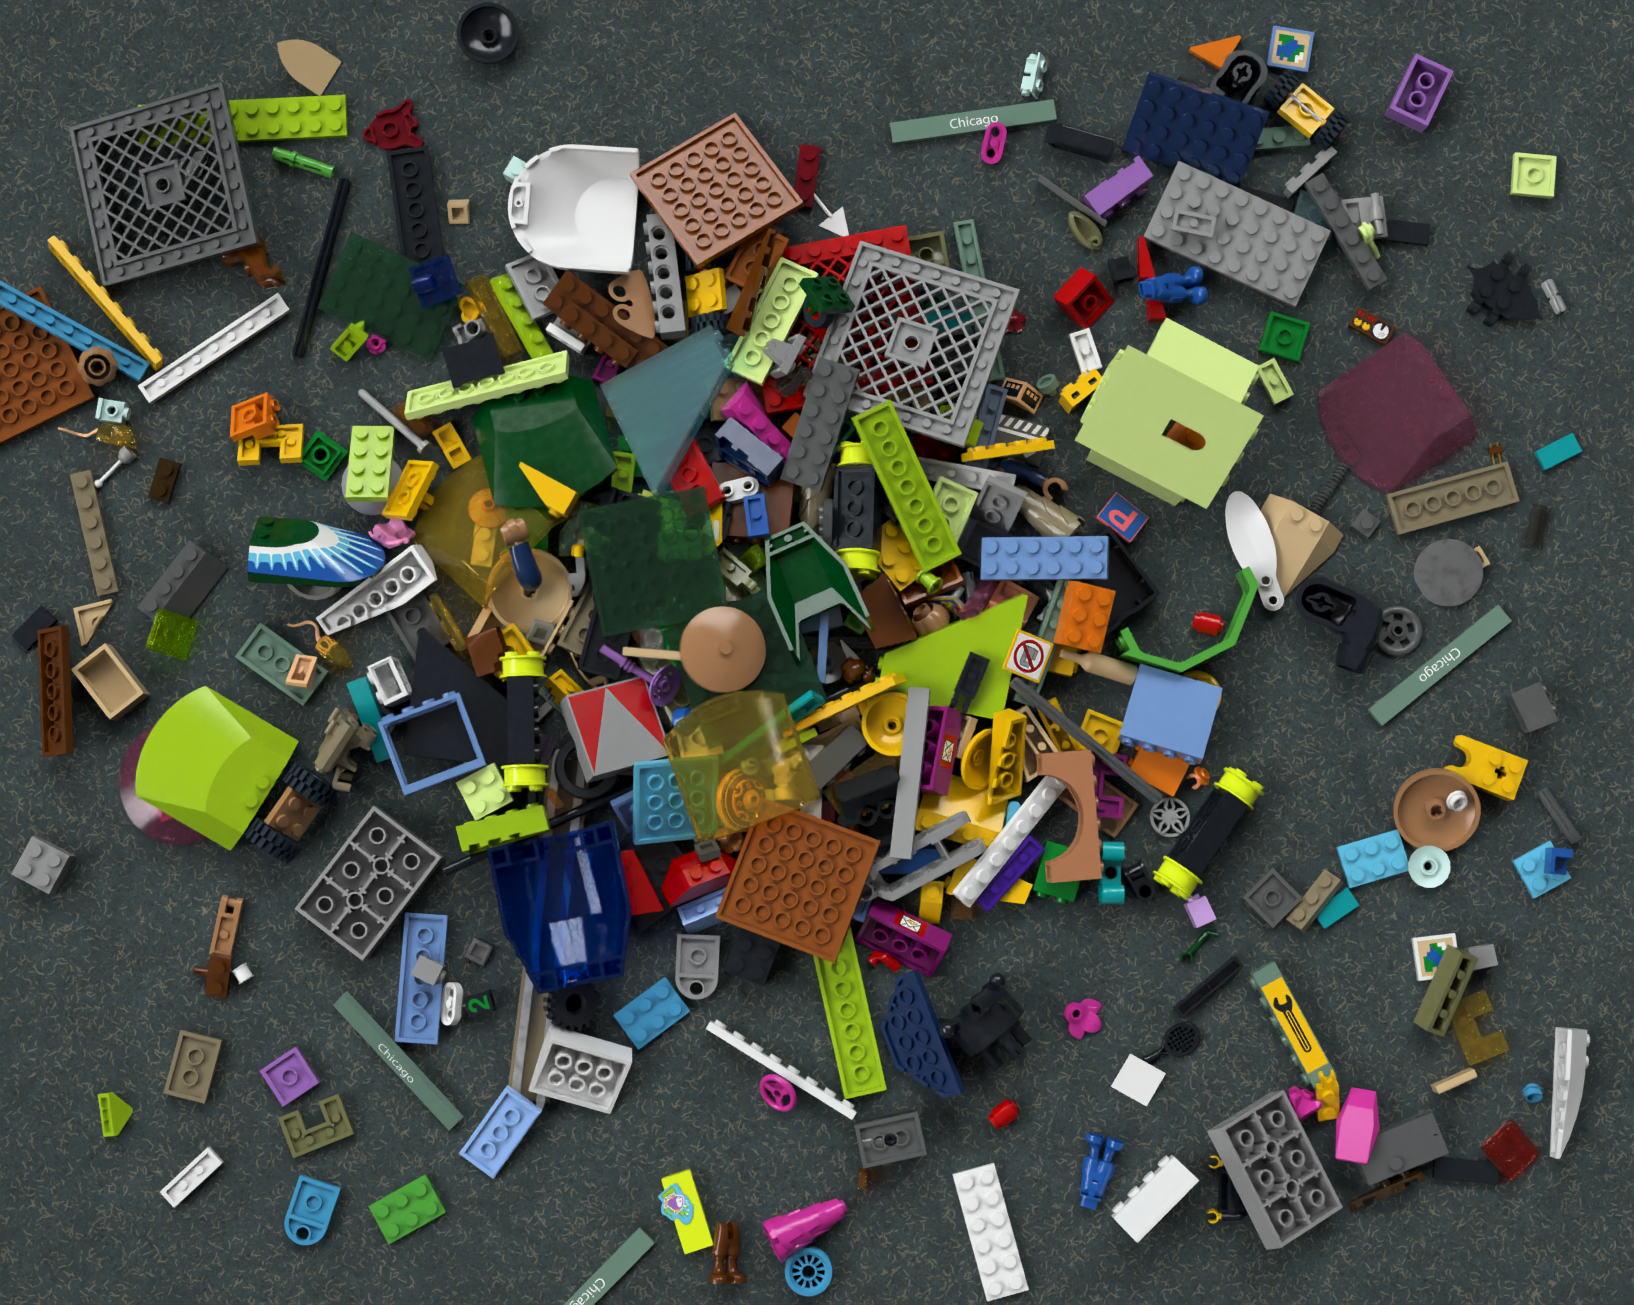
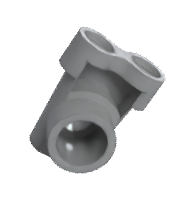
M483 318L469 320L465 325L460 323L452 327L459 344L478 339L489 332Z

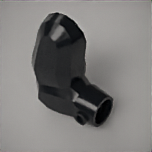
M1236 50L1226 57L1220 71L1213 77L1207 87H1198V83L1181 76L1177 80L1250 105L1258 90L1266 81L1268 69L1264 60L1256 53L1249 50Z
M1312 577L1300 586L1296 594V606L1299 614L1307 621L1323 625L1329 631L1342 636V643L1338 645L1335 659L1336 666L1354 673L1365 674L1374 656L1372 654L1373 649L1380 637L1383 624V610L1357 591L1334 583L1327 578Z

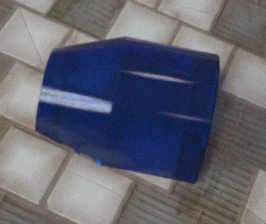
M614 820L553 836L486 849L504 935L513 946L517 958L524 965L525 972L538 994L624 976L633 905Z

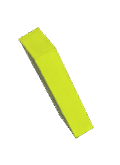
M691 1168L663 1177L661 1181L664 1190L676 1183L694 1207L692 1211L693 1218L689 1224L682 1223L678 1218L674 1220L684 1254L712 1246L713 1238Z

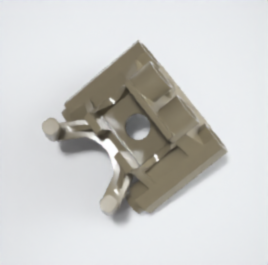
M338 707L334 709L327 720L330 723L324 731L326 736L318 749L319 755L314 763L316 764L315 769L322 774L331 772L337 764L332 782L333 788L349 792L351 784L338 781V779L351 782L353 773L344 771L349 769L355 772L357 769L358 761L350 757L349 750L360 746L369 751L377 738L376 734L378 731L367 723H363L360 727L358 724L360 718L357 713L348 708L341 710Z

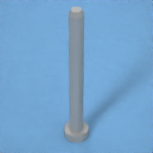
M360 389L358 391V395L418 447L417 451L421 455L429 450L431 443L428 440L423 441L366 390Z

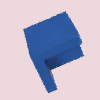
M1546 848L1544 873L1566 875L1568 858H1573V849Z

